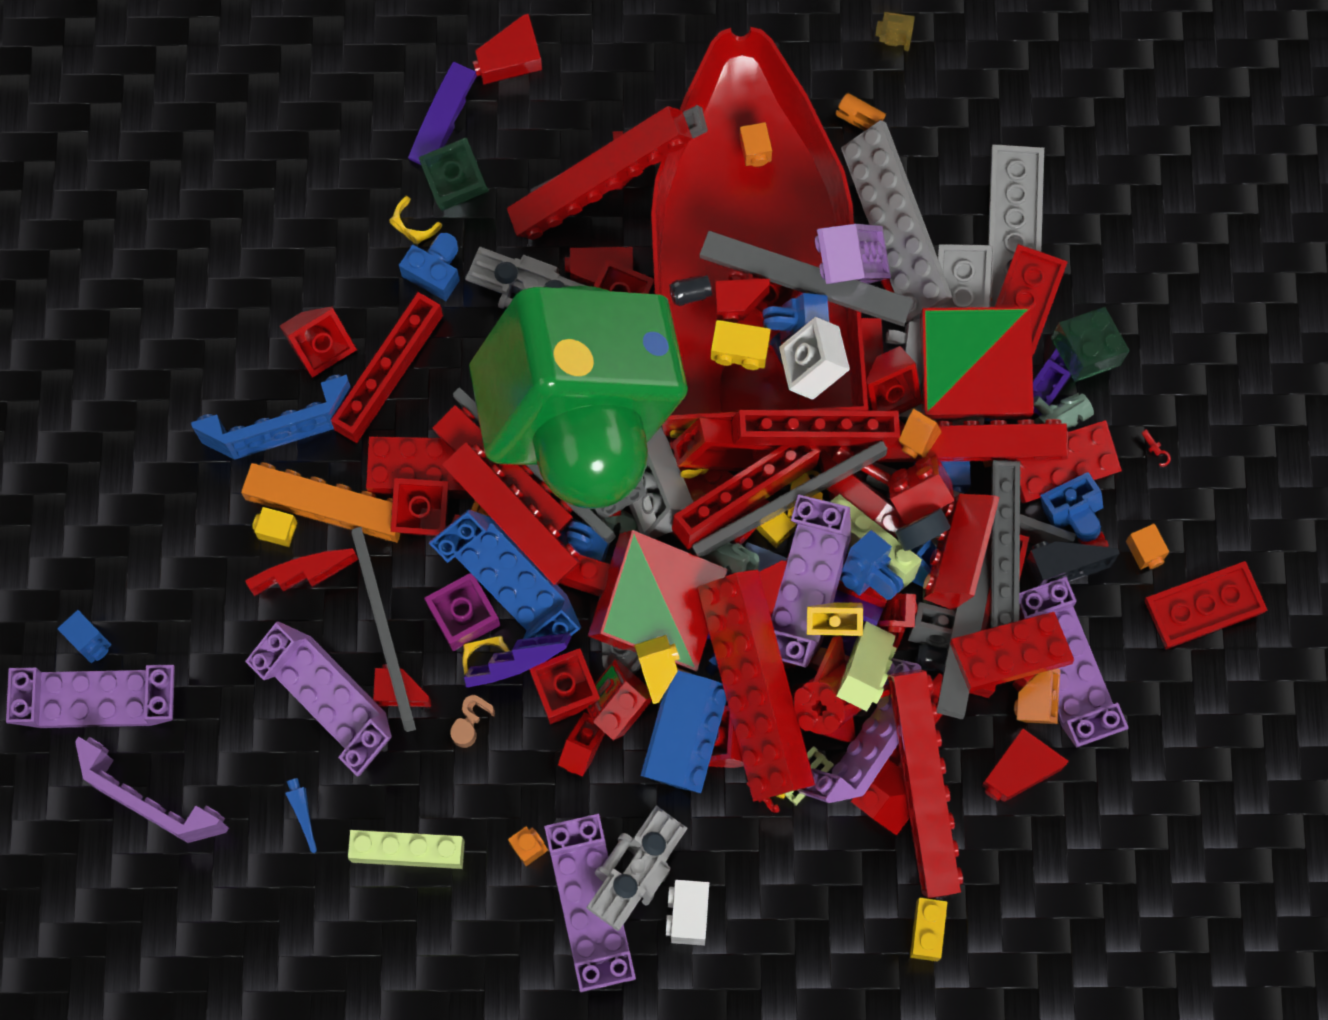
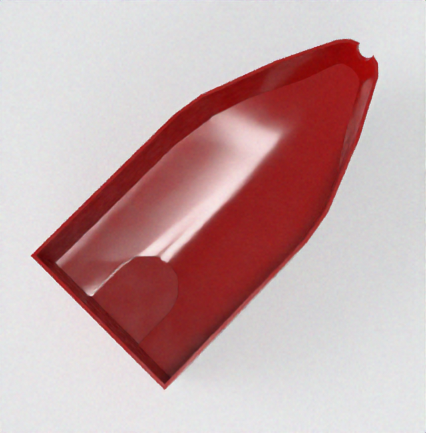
M750 27L749 33L742 37L733 34L731 28L720 31L711 41L680 107V110L683 112L696 105L702 107L708 131L685 143L682 149L664 156L655 178L651 212L655 294L663 295L668 299L688 386L686 397L662 425L666 437H671L670 432L676 429L686 431L699 418L732 420L739 410L868 411L861 312L829 301V323L840 328L850 370L814 399L789 390L784 366L770 344L768 345L765 368L750 370L740 364L732 363L726 366L716 363V360H711V349L716 327L715 281L728 280L729 274L737 270L700 258V252L709 231L765 250L770 249L777 254L820 268V263L823 262L821 252L817 251L815 237L818 236L817 229L854 224L853 205L844 168L808 95L774 41L763 30ZM766 122L772 148L771 162H767V164L759 167H754L753 165L746 166L739 139L740 127ZM699 275L708 276L712 288V296L683 306L674 305L669 285L673 281ZM738 276L731 277L733 280H741ZM751 312L744 320H739L737 323L764 328L763 321L765 319ZM771 329L769 343L780 330Z

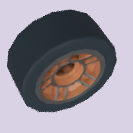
M940 508L901 527L895 534L904 551H908L949 530L951 526Z

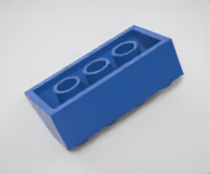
M678 670L662 697L641 776L676 788L697 793L702 792L727 701L722 683Z

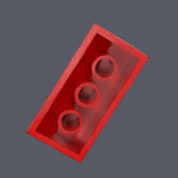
M959 494L954 498L955 501L944 506L943 513L951 528L936 537L939 542L937 549L933 551L930 558L931 572L927 575L923 584V588L926 589L925 600L954 610L974 597L1000 497L995 495Z

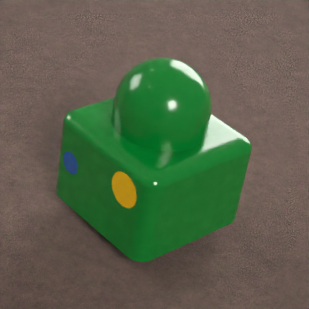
M592 286L532 287L524 289L515 295L469 364L486 457L497 464L538 465L543 481L557 497L573 506L587 509L604 508L625 499L637 487L647 466V443L678 407L688 392L669 302L665 296L658 294L612 292Z

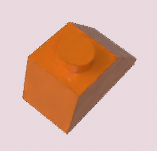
M913 409L899 438L900 444L904 446L902 451L914 459L917 455L922 458L925 457L941 433L938 424Z
M1057 668L1038 673L1019 691L1018 699H1016L1014 705L1017 720L1025 723L1057 724L1060 669Z

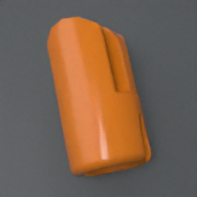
M849 93L839 103L838 107L840 110H836L838 117L863 131H866L880 120L883 121L886 116L884 112Z

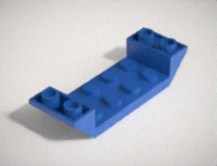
M347 375L330 376L325 382H321L326 399L325 403L314 402L303 410H288L283 412L280 417L273 419L262 418L257 420L254 425L247 427L236 426L231 428L228 433L218 415H203L197 421L191 422L202 444L235 460L334 429L331 419L352 388Z
M468 509L430 540L429 544L447 563L456 557L526 629L523 639L570 633L572 636L581 628L566 593L558 585L552 584L491 517Z

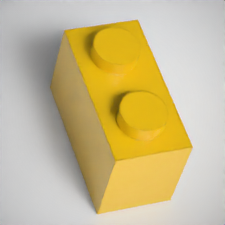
M717 320L711 349V360H716V363L726 366L732 363L740 364L750 370L765 368L771 329Z
M925 898L917 900L910 958L937 962L941 959L947 910L946 901Z

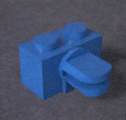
M440 233L427 252L412 245L399 264L402 277L447 301L460 281L457 269L450 265L458 252V244L455 237L448 233Z
M802 293L796 299L791 298L782 307H768L762 311L763 318L765 319L763 327L780 330V341L786 342L814 317L829 322L827 295Z
M1089 472L1040 495L1043 513L1052 526L1062 529L1071 525L1078 538L1083 542H1090L1098 538L1101 533V526L1094 512L1103 508L1102 493Z
M573 519L558 537L565 545L570 543L580 555L604 562L610 544L606 543L591 527L576 519Z
M870 530L850 548L840 576V581L848 589L853 590L860 596L871 587L886 600H890L903 589L904 585L902 578L888 568L891 561L889 553L892 546L875 532Z

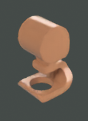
M476 695L468 696L464 700L462 710L466 718L457 719L451 728V737L454 743L462 748L471 746L476 740L474 724L478 723L480 719L473 711L474 705H478L492 716H495L493 706Z

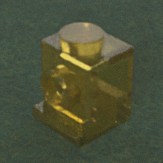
M884 12L883 21H878L875 36H879L880 42H885L890 46L905 45L904 50L909 51L915 16Z

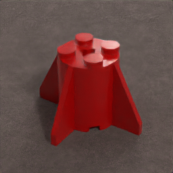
M835 635L832 638L816 676L806 684H795L792 690L794 708L799 719L798 723L803 730L851 743L856 739L853 716L862 709L837 697L848 664L845 661L842 635ZM884 685L880 698L891 695L889 685Z

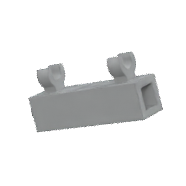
M916 318L913 319V322L905 325V333L889 330L886 333L885 343L903 345V350L915 361L922 399L923 357L921 354L920 319ZM922 404L900 413L899 420L907 421L913 409L922 413Z

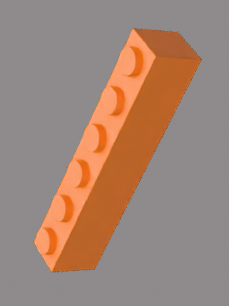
M261 462L260 465L251 463L241 492L245 500L350 530L362 527L364 534L398 543L401 533L390 532L392 498H387V501L378 499L377 495L368 491H362L360 494L351 491L350 487L343 484H336L335 487L326 484L325 480L318 477L307 479L300 477L301 474L293 470L286 469L285 472L275 470L276 467L268 463Z

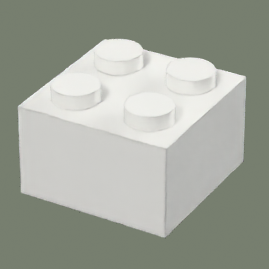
M814 317L779 347L789 390L810 399L817 397L850 370L839 326Z
M675 880V887H669L668 907L673 908V916L667 915L666 936H671V943L705 946L709 882Z

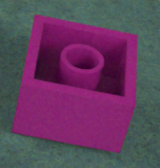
M471 573L424 598L452 651L500 626L498 616L477 579Z

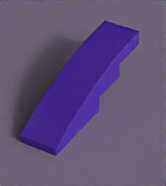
M452 63L418 132L408 157L409 160L432 170L455 128L454 122L466 102L465 97L477 77L476 71L458 63Z
M1076 319L1064 339H1062L1033 381V398L1039 396L1050 406L1099 333ZM1034 407V413L1041 416L1042 414Z
M564 633L517 640L512 651L494 653L488 665L470 667L464 677L466 687L496 682L544 663L567 648L571 634Z

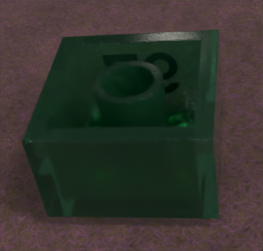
M467 138L418 157L441 211L489 192Z
M1106 307L1059 322L1051 337L1075 382L1121 366L1130 351Z

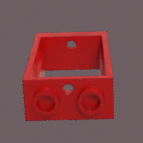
M699 418L672 443L677 467L742 472L782 446L733 445L732 420Z

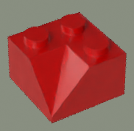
M580 648L529 669L550 724L576 715L600 700Z

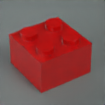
M937 455L932 457L925 456L919 459L914 466L908 469L897 470L888 479L890 499L905 525L955 501L952 481Z

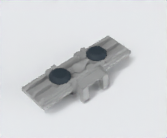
M479 247L466 276V280L502 293L498 307L502 309L508 307L513 300L510 298L512 293L517 294L527 288L585 286L559 276L558 267L525 255H523L521 260L517 258L512 259Z
M655 806L634 838L625 833L620 834L618 837L619 842L603 866L598 867L595 871V875L603 881V884L586 909L619 931L641 897H643L642 903L648 905L661 882L665 881L669 875L671 868L666 863V860L687 830V827L658 806ZM626 850H629L634 856L624 873L621 874L614 868Z

